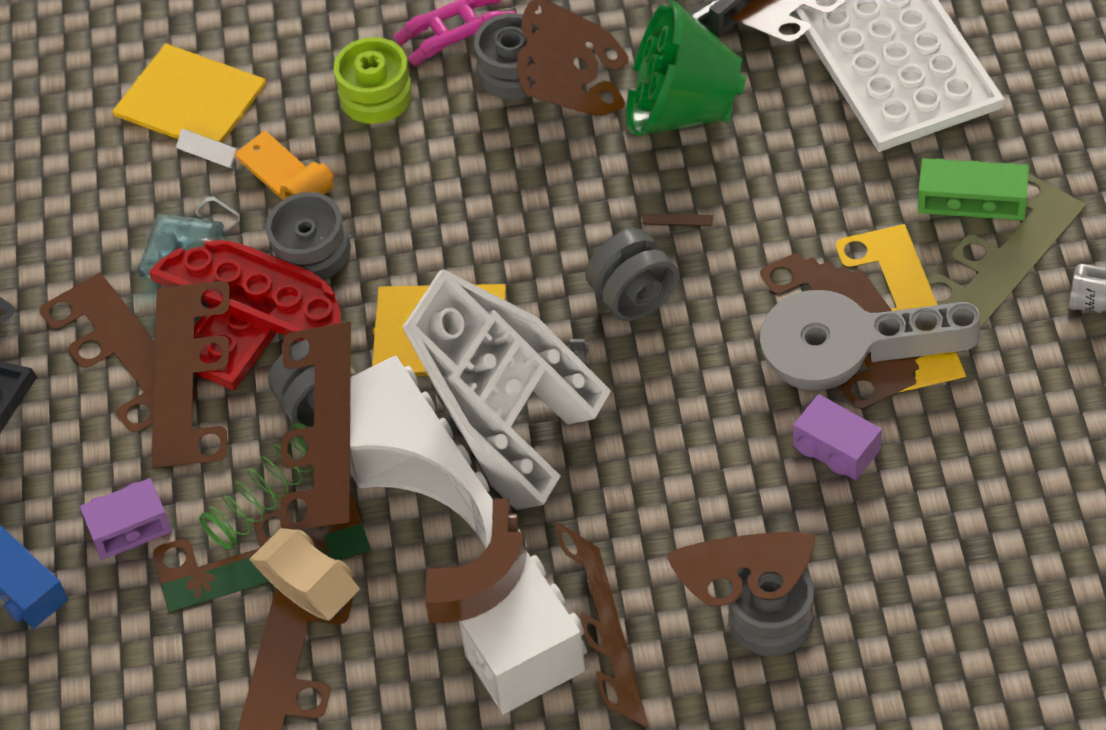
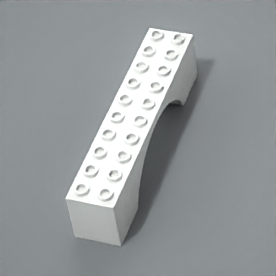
M395 355L352 376L350 391V474L358 487H393L418 492L434 498L458 513L472 527L486 550L492 535L493 500L488 494L489 486L480 471L474 473L470 467L471 460L462 444L456 446L452 440L453 433L444 417L438 419L434 413L436 408L430 395L426 391L421 393L418 389V380L409 365L404 367ZM528 552L526 553L523 573L511 593L501 603L486 613L468 620L459 621L465 656L502 715L585 671L583 655L587 654V649L581 639V635L585 634L582 623L575 613L568 614L563 606L565 605V600L561 591L555 583L552 585L548 584L544 578L546 573L541 561L536 555L530 557Z

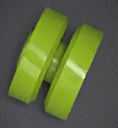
M381 37L363 38L348 44L335 58L333 71L338 86L339 101L344 113L353 120L366 124L383 123L395 119L407 109L412 101V85L409 77L408 61L403 49L395 42Z

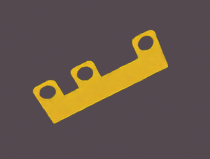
M905 224L837 240L835 246L843 265L853 267L879 261L896 308L891 309L892 311L937 305ZM850 242H861L867 247V254L861 259H851L844 252L845 246ZM957 352L924 355L916 359L915 362L919 366V370L915 371L917 382L915 385L900 392L966 377Z

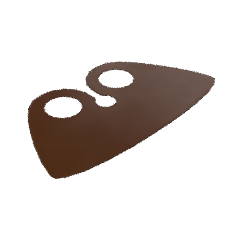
M773 532L722 538L679 548L669 553L667 559L683 584L705 604L723 606L737 600L743 589L742 579L738 577L737 572L743 567L751 571V575L748 577V587L755 596L763 599H776L789 593L800 579L812 555L816 537L813 534L804 532ZM767 572H776L782 576L783 584L777 591H763L758 586L760 576ZM719 578L727 579L732 583L733 591L725 598H714L708 592V586L712 581Z

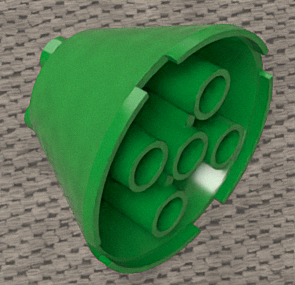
M672 0L666 1L669 4L667 6L660 4L654 12L643 34L632 70L638 72L635 90L628 89L626 124L628 131L634 135L643 136L719 121L727 123L732 115L735 95H741L745 86L746 77L740 74L742 58L735 54L679 3Z

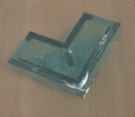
M157 214L138 265L139 276L150 278L149 271L162 258L181 247L186 251L195 247L205 246L204 241L222 240L225 233L223 222Z

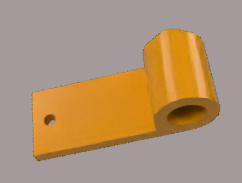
M266 130L234 153L236 159L282 200L301 192H317L326 195L333 190L334 175L325 164L321 163L319 165L316 162H311L305 166Z

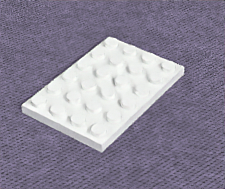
M816 0L819 6H831L837 2V0ZM846 0L831 12H821L804 4L792 12L795 18L810 24V29L805 32L806 37L878 152L1004 108V97L938 0Z

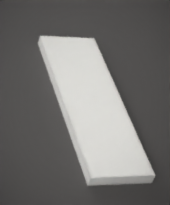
M185 129L181 130L175 147L232 168L235 159L234 153L238 150Z

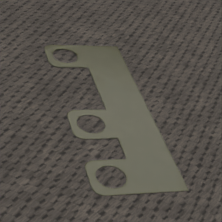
M1028 174V182H1033L1040 188V193L1037 197L1026 200V206L1033 209V211L1000 248L976 235L966 236L953 250V258L979 273L966 288L941 274L930 276L928 279L930 286L941 282L951 288L950 297L943 301L936 300L937 305L957 302L973 304L980 313L981 328L1087 205L1086 203ZM970 243H977L985 248L986 255L979 261H970L964 257L963 248Z

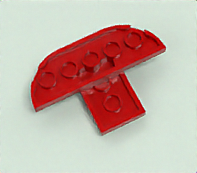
M209 240L204 241L205 246L195 247L186 251L181 247L162 258L149 271L151 281L166 287L225 281L229 284V309L223 314L202 316L194 326V339L213 336H225L228 339V364L221 370L194 372L193 374L233 391L237 389L276 333L286 336L290 332L342 323L341 312L335 294L322 278L304 268L237 242ZM211 288L202 294L201 301L210 305L208 309H213L222 303L223 294L219 289ZM297 338V339H295V340H297V341H299V342H302V341H304V340H306V339H305V338ZM215 343L205 345L200 351V359L206 364L216 363L222 356V348Z

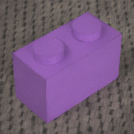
M820 394L815 397L793 424V446L800 453L807 457L818 459L828 465L833 472L839 475H846L855 481L881 450V428Z
M151 478L131 483L126 488L106 496L96 497L80 506L101 560L172 532Z

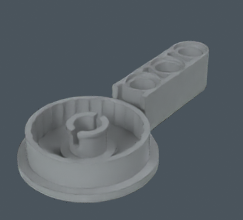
M809 290L783 299L770 310L761 327L760 343L767 363L786 383L803 390H827L837 387L852 378L859 370L868 352H871V361L878 362L972 349L980 340V313L977 307L968 302L869 313L864 311L856 302L842 294L826 290Z

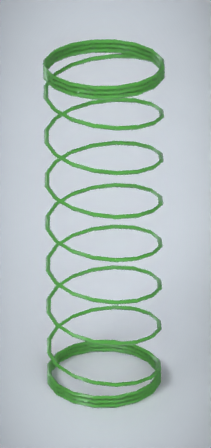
M295 423L291 430H296L295 427L301 429L308 427L301 423ZM299 436L295 437L296 442L307 452L308 446ZM290 441V443H291L298 451H300L301 453H303V454L305 455V453H304L303 451H301L296 445L293 444L292 441ZM273 444V448H274L275 452H276V453L278 454V456L281 458V455L277 452V450L275 449L274 445L277 446V447H279L280 449H281V446H279V445H277V444ZM263 456L260 457L266 469L285 482L287 493V484L297 485L300 483V471L308 473L312 472L314 468L312 465L311 470L303 471L295 467L294 469L298 471L300 480L298 483H290L285 480L278 468L269 459ZM262 458L266 459L270 464L274 466V468L281 475L282 479L276 474H274L265 465ZM252 469L247 470L249 476L262 489L272 494L274 506L272 508L260 506L253 494L242 483L235 481V486L243 496L259 507L261 511L260 520L254 521L247 518L231 497L222 494L226 504L246 519L249 529L247 533H239L233 530L226 518L212 506H209L211 514L202 512L199 516L200 524L207 534L226 549H233L236 546L237 538L235 533L241 535L249 533L250 525L248 520L261 522L263 519L261 508L267 510L274 509L276 506L274 496L283 497L274 494L264 479ZM249 470L254 472L265 483L269 491L253 478ZM236 483L243 486L254 498L255 502L248 498ZM223 495L228 497L238 507L242 514L236 511L225 500ZM210 508L214 509L226 521L229 527L219 520ZM204 517L210 519L221 528L232 545L221 540L209 528Z

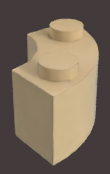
M280 528L249 559L286 597L312 615L327 621L360 590L352 579L354 574L349 566L341 560L329 558L314 547L311 538L299 529Z

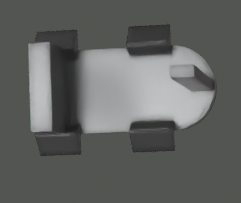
M570 339V345L567 347L585 365L589 364V358L586 357L589 345L585 343V339Z

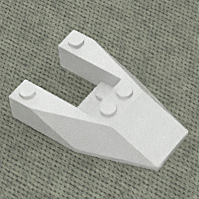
M445 269L440 270L407 319L403 329L490 485L503 498H509V503L516 510L544 505L560 475L511 428L513 422L532 391L569 425L595 419L611 390L538 317Z

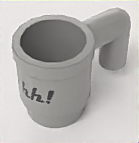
M1079 264L1075 267L1068 309L1096 313L1106 311L1105 267Z

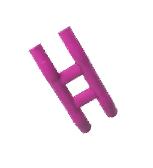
M456 0L427 14H420L412 18L405 24V27L393 35V38L402 46L412 37H416L421 32L427 30L428 27H431L436 35L425 40L416 51L407 57L413 66L417 67L428 57L431 58L437 52L442 51L443 48L474 35L481 25L491 18L516 12L490 11L480 15V18H478L473 9L488 4H497L501 0ZM460 14L466 24L449 31L442 21Z

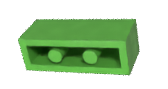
M922 158L918 191V213L1025 220L1029 165Z

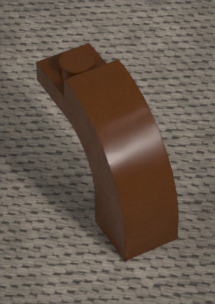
M509 498L493 499L491 540L480 557L471 563L459 567L427 568L425 605L429 623L458 622L484 614L501 603L517 585L524 570L527 552L524 532H519L518 514H511Z

